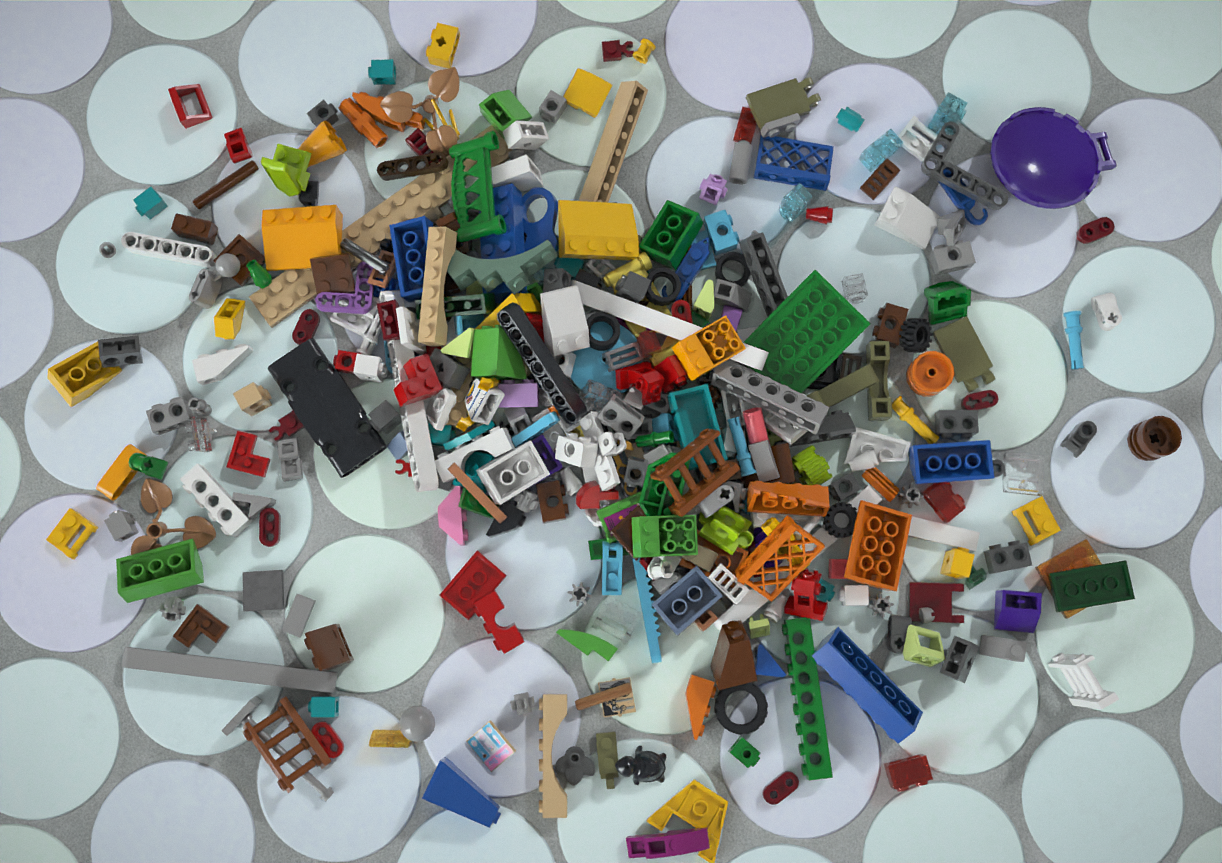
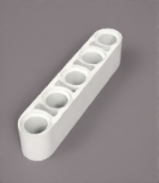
M127 232L121 238L122 245L134 254L207 268L213 267L216 264L213 260L217 256L206 246L134 232ZM136 240L135 244L130 246V243ZM154 243L153 248L148 250L149 245ZM169 247H173L171 252L166 253ZM191 250L190 255L184 257L185 252ZM209 254L208 259L203 260V256Z

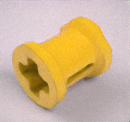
M643 38L640 42V47L633 53V57L638 62L646 64L651 51L655 50L656 46L650 40Z

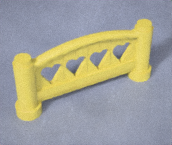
M643 251L639 254L638 258L605 274L602 278L607 288L611 286L614 289L618 279H621L622 275H626L629 271L647 278L648 273L646 271L653 268L648 255ZM652 282V291L654 292V294L661 297L655 285ZM644 296V298L641 301L649 300L646 298V296ZM649 301L648 308L672 316L667 306L654 305ZM624 320L635 338L651 353L652 358L649 361L653 368L668 356L675 354L672 347L681 340L667 336L663 345L657 347L654 343L655 340L651 339V334L659 332L654 330L648 331L641 325Z

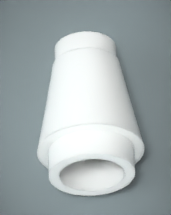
M867 450L849 461L852 472L875 468L876 465H879L874 450Z
M565 468L560 472L566 493L571 497H576L579 489L584 484L570 468Z
M780 593L764 609V618H768L773 623L781 620L788 598Z

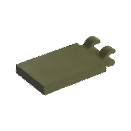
M795 78L747 94L745 98L759 129L761 130L765 123L796 113L799 116L809 114L811 111L810 107L817 106L818 102L821 101L818 93L808 98L805 92L811 89V85L814 84L812 78H806L799 83Z
M967 316L933 332V337L941 352L950 359L954 366V377L957 383L963 381L969 393L979 388L974 378L980 375L985 385L996 380L994 374L989 370L993 367V364Z

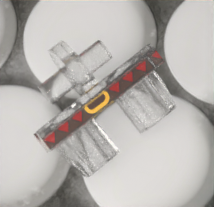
M190 417V422L184 425L187 434H193L194 439L187 443L189 451H212V435L217 433V429L210 428V422H207V418Z

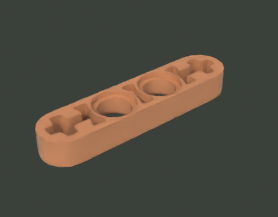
M455 462L448 468V471L500 524L507 518Z

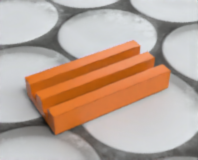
M876 467L866 469L861 475L889 502L900 491Z

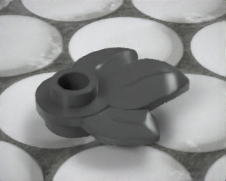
M572 746L567 749L565 756L557 760L555 772L557 774L565 773L567 781L572 786H575L581 781L583 775L593 776L595 767L592 759L586 757L580 747ZM574 754L578 755V759L574 760L571 756Z

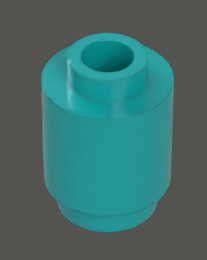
M846 107V109L841 108L836 116L839 119L837 123L851 132H858L865 120L861 117L862 115L849 107Z

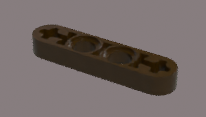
M436 152L381 162L377 167V173L383 180L389 181L441 172L447 169L449 162L443 153ZM420 162H426V165L423 168H417V165ZM407 164V170L401 172L400 167Z

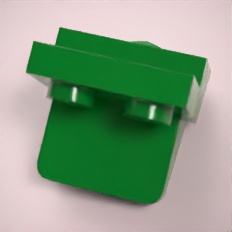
M954 281L939 282L924 289V295L928 300V321L931 325L967 316V308L971 306V289H967L966 286Z

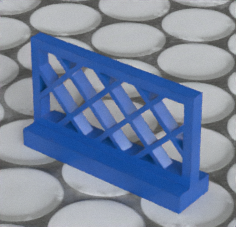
M761 135L753 178L826 191L830 183L834 146L776 136L763 138ZM763 142H772L774 147L767 150ZM784 144L790 145L792 150L785 153L781 146ZM803 147L808 148L811 153L804 156L799 149ZM777 149L782 156L775 160L771 152ZM827 151L829 152L828 157L822 159L818 152ZM793 153L800 157V160L795 163L789 157ZM767 156L772 162L770 164H762L760 161L763 157ZM811 156L818 160V163L813 166L807 160ZM786 159L790 166L787 168L781 167L779 162ZM804 162L809 169L805 171L799 170L797 165ZM822 165L826 170V174H820L815 169Z

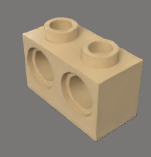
M254 382L233 393L241 410L250 416H254L272 406L270 402L272 397L268 390Z

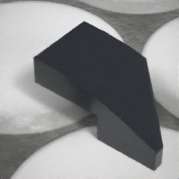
M308 181L306 191L301 190L299 201L305 207L318 206L319 182Z

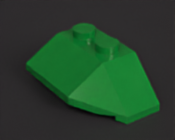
M671 452L648 465L639 501L646 516L674 515L668 508L674 503V498L664 481L652 479L650 475L655 472L659 465L665 464L677 454L675 452ZM691 458L684 463L687 469L689 468ZM677 469L670 477L682 496L685 480L679 469Z

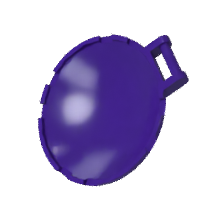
M1034 107L1023 109L1012 114L1002 122L995 132L990 152L992 166L1002 185L1023 202L1046 209L1066 208L1081 202L1093 191L1098 183L1101 171L1112 170L1117 167L1107 143V133H1090L1089 130H1085L1078 124L1080 121L1067 113L1063 115L1055 112V109ZM1098 143L1100 144V147H1101V150H1102V153H1103V156H1104V160H1105V161H1103V158H1102V155H1101V152H1100Z

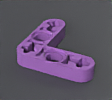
M361 262L358 265L355 294L321 292L316 296V307L323 312L366 314L370 312L374 285L369 284L367 281L373 267L365 262ZM365 268H368L369 270L367 272V278H364L363 271L365 270ZM362 284L370 286L367 291H361L359 287ZM362 297H365L366 304L364 305V307H361L360 305L362 303ZM323 299H327L325 305H322ZM345 299L349 301L346 307H341L338 304L340 300Z

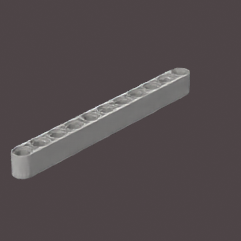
M125 647L122 661L123 668L335 693L338 672L319 671Z

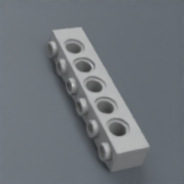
M729 359L720 364L713 373L712 385L815 435L818 433L830 408L822 402L815 401L803 393L792 390L788 386L763 376L751 368H746L736 363L734 360Z

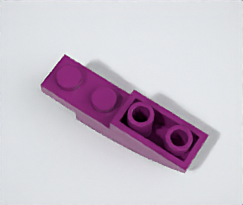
M707 827L626 837L629 858H661L698 852L710 848Z

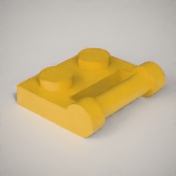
M1043 496L1011 511L1013 516L1017 517L1029 540L1027 542L1030 546L1061 531ZM1027 511L1039 535L1035 536L1023 512Z
M69 508L46 540L61 550L66 556L75 560L78 556L77 552L92 532H96L98 526L74 509ZM85 526V530L82 532V534L79 536V538L76 540L73 546L69 548V544L72 542V540L75 538V536L78 534L81 528Z

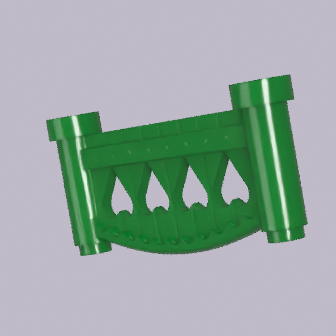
M494 131L487 132L482 137L452 145L449 148L451 158H455L452 171L451 193L455 215L460 225V228L455 231L457 232L456 240L463 243L491 234L501 235L506 233V223L503 216L500 214L495 216L490 151L499 149V140ZM466 159L477 161L473 167L464 172L466 167L464 161ZM467 176L479 178L469 188H465L467 184L465 178ZM473 192L480 195L470 205H467V193ZM470 209L481 211L473 221L468 222L469 216L467 212Z

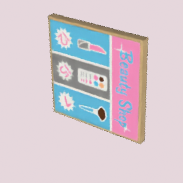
M491 720L466 741L491 772L516 752L514 747Z

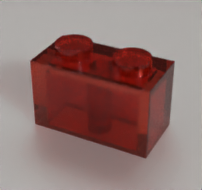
M924 754L884 764L890 787L894 790L897 789L898 792L908 790V786L914 784L916 786L927 785L928 781L933 779L927 756Z

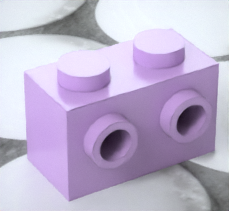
M503 380V384H498V388L505 394L499 408L539 407V384L534 383V380H522L523 384H515V380Z

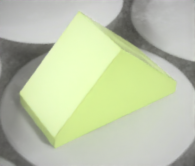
M469 327L443 347L441 352L472 359L474 330L477 329Z

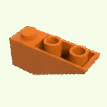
M691 674L685 696L692 735L697 740L698 736L702 737L705 728V725L702 724L703 719L709 715L711 706L708 703L710 697L714 698L717 687L714 686L715 682Z

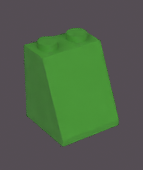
M482 326V329L474 330L471 376L479 378L494 377L497 380L526 379V372L522 357L502 326Z

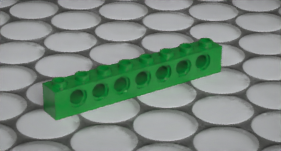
M805 617L784 620V624L781 627L782 634L787 639L784 649L786 656L789 655L790 661L787 664V671L789 676L792 675L793 683H790L791 695L795 696L793 712L798 717V723L795 724L797 736L800 735L801 739L798 749L800 756H803L804 764H801L802 775L806 776V779L809 781L833 778L817 663L812 657L815 650L811 622L809 618ZM797 632L802 635V641L799 644L793 641V635ZM799 652L805 655V661L801 664L796 661V655ZM805 672L808 680L802 684L798 677L800 673ZM805 692H808L811 696L808 703H803L801 700V696ZM808 712H811L814 717L811 723H806L804 720V716ZM814 732L816 734V741L809 743L807 736L809 733ZM813 753L819 754V761L817 763H811L810 756Z

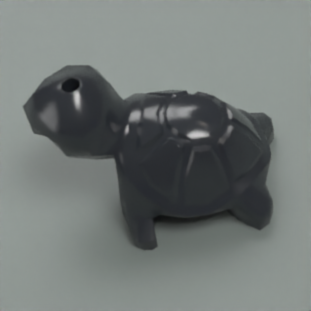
M638 746L635 751V759L632 756H624L615 764L616 770L623 777L633 775L635 785H639V781L646 783L659 781L662 783L665 780L664 772L667 756L665 753L657 754L651 751H642L643 747Z

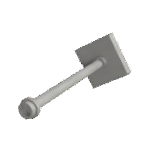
M258 696L252 698L221 731L228 736L240 724L244 726L245 723L249 722L252 727L255 726L257 723L252 719L251 712L263 700ZM264 729L257 733L264 742L272 738ZM279 743L272 747L279 756L287 752ZM294 757L287 761L294 770L302 766ZM309 771L302 775L321 794V800L327 801L334 793L331 787L327 789Z

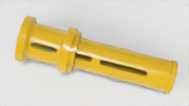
M901 395L892 402V409L900 416L899 419L906 421L928 444H933L940 438L914 413V408L909 407L902 400Z

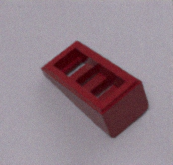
M419 128L405 139L406 144L417 156L423 155L430 149L426 143V135ZM426 143V145L422 149H418L421 145Z

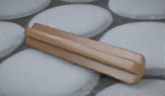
M626 683L575 701L577 710H582L632 693L630 683Z

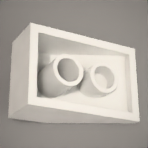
M895 186L874 225L925 250L937 226V218L940 216L915 196Z
M575 285L541 293L544 343L550 353L556 356L590 347L589 329L578 286Z
M531 440L476 470L493 502L500 505L550 475Z

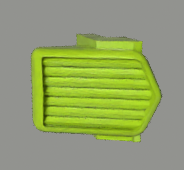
M277 144L273 160L262 157L261 164L276 188L289 197L299 195L301 190L306 191L311 174L306 171L312 153Z

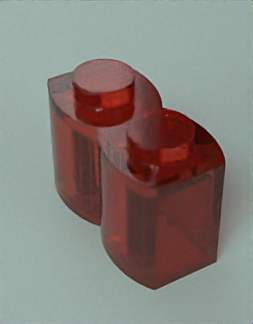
M950 482L932 483L920 494L924 496V500L933 508L939 518L944 523H948L966 508L964 505L965 501L959 494L955 495L953 493Z

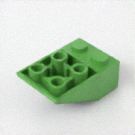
M678 515L632 517L633 558L698 555L696 515H684L683 517Z

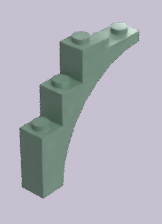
M548 240L524 253L500 259H478L467 256L455 249V253L448 265L447 274L461 291L478 280L487 293L504 282L515 295L530 284L528 278L554 260L558 255Z

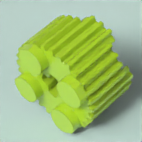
M813 445L792 457L793 470L795 472L798 471L800 474L799 480L802 485H822L833 477L827 471L830 469V466L823 456L820 457L815 454L816 448Z

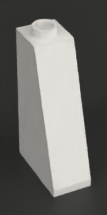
M527 154L491 168L493 188L511 183L521 192L535 187H544L540 170ZM473 176L466 177L467 185L465 188H469L479 178ZM467 193V195L471 196L474 200L478 197V194L476 193Z

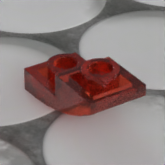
M742 107L733 138L735 142L745 140L750 142V144L752 143L757 123L750 108Z

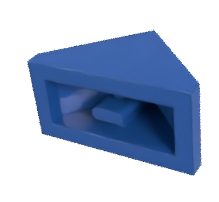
M758 644L756 646L754 662L756 675L785 677L786 673L763 645Z

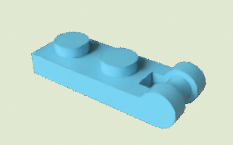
M603 541L602 595H622L623 546L618 541L610 544L608 541ZM609 551H616V555H609Z

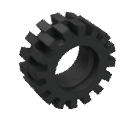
M908 318L907 321L903 322L904 325L900 327L902 331H899V335H901L899 341H902L901 347H904L903 350L907 352H926L927 348L931 346L929 342L932 343V339H930V336H933V333H930L932 326H929L930 323L927 322V319Z
M838 502L830 506L826 516L823 517V525L825 524V530L829 532L828 534L833 535L835 538H846L853 535L857 509L853 508L850 503L846 504V502ZM844 513L848 516L849 523L845 528H840L835 524L834 518L836 514Z

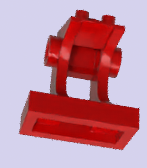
M646 361L615 370L617 389L623 390L636 386L642 393L643 406L660 401L664 377L657 370L651 368L650 362Z
M805 568L792 580L791 590L794 591V596L789 595L784 607L785 614L823 621L828 609V603L816 600V595H820L821 592L819 581L822 574L818 573L817 570L810 572L809 569Z

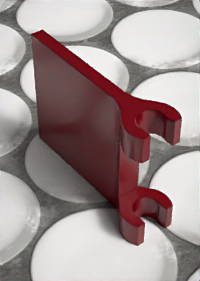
M909 582V617H911L912 622H921L919 609L929 607L934 611L931 613V616H935L932 622L964 623V615H952V592H964V584Z

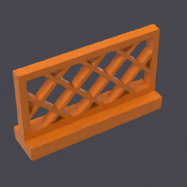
M787 515L735 570L737 581L743 585L746 583L772 602L825 548V545L797 525ZM797 531L801 534V540L791 541L790 536ZM814 543L817 545L812 551H805V544ZM802 545V552L791 553V546ZM788 546V554L777 555V550L780 547ZM802 557L800 564L792 565L791 558ZM788 559L789 566L778 567L777 560ZM774 560L775 567L764 568L766 561ZM789 571V575L786 578L778 579V572ZM775 572V579L764 580L765 573ZM761 574L762 581L753 582L750 578L753 575ZM776 584V589L771 594L765 590V585Z

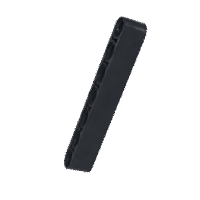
M513 302L508 304L497 313L498 322L565 423L571 426L577 424L587 414L585 404L522 308Z

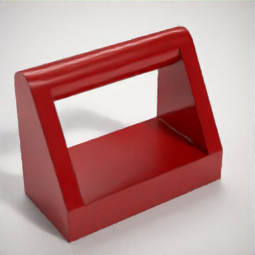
M200 84L174 86L168 89L179 121L185 129L213 118ZM195 92L203 114L188 115L182 97Z

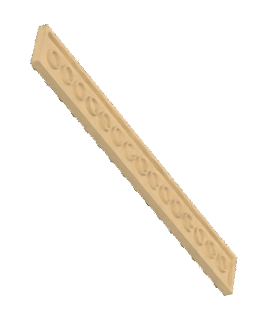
M491 125L472 139L482 137L490 131L496 133L499 140V149L490 151L492 168L509 160L508 153L512 149H508L506 141ZM448 155L446 157L449 162L447 169L441 172L420 175L342 230V241L347 238L375 255L381 251L380 242L385 238L391 239L389 225L422 217L432 206H439L441 208L446 205L452 196L451 181L455 158L452 159ZM466 159L464 161L466 166L464 172L473 167L477 161ZM341 249V254L349 253L346 250ZM349 253L353 271L363 261ZM312 268L286 270L273 279L269 286L260 288L249 296L271 328L317 296Z

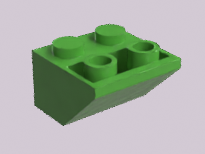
M510 90L495 92L479 104L481 114L503 139H505L503 131L512 123L532 119L530 113Z

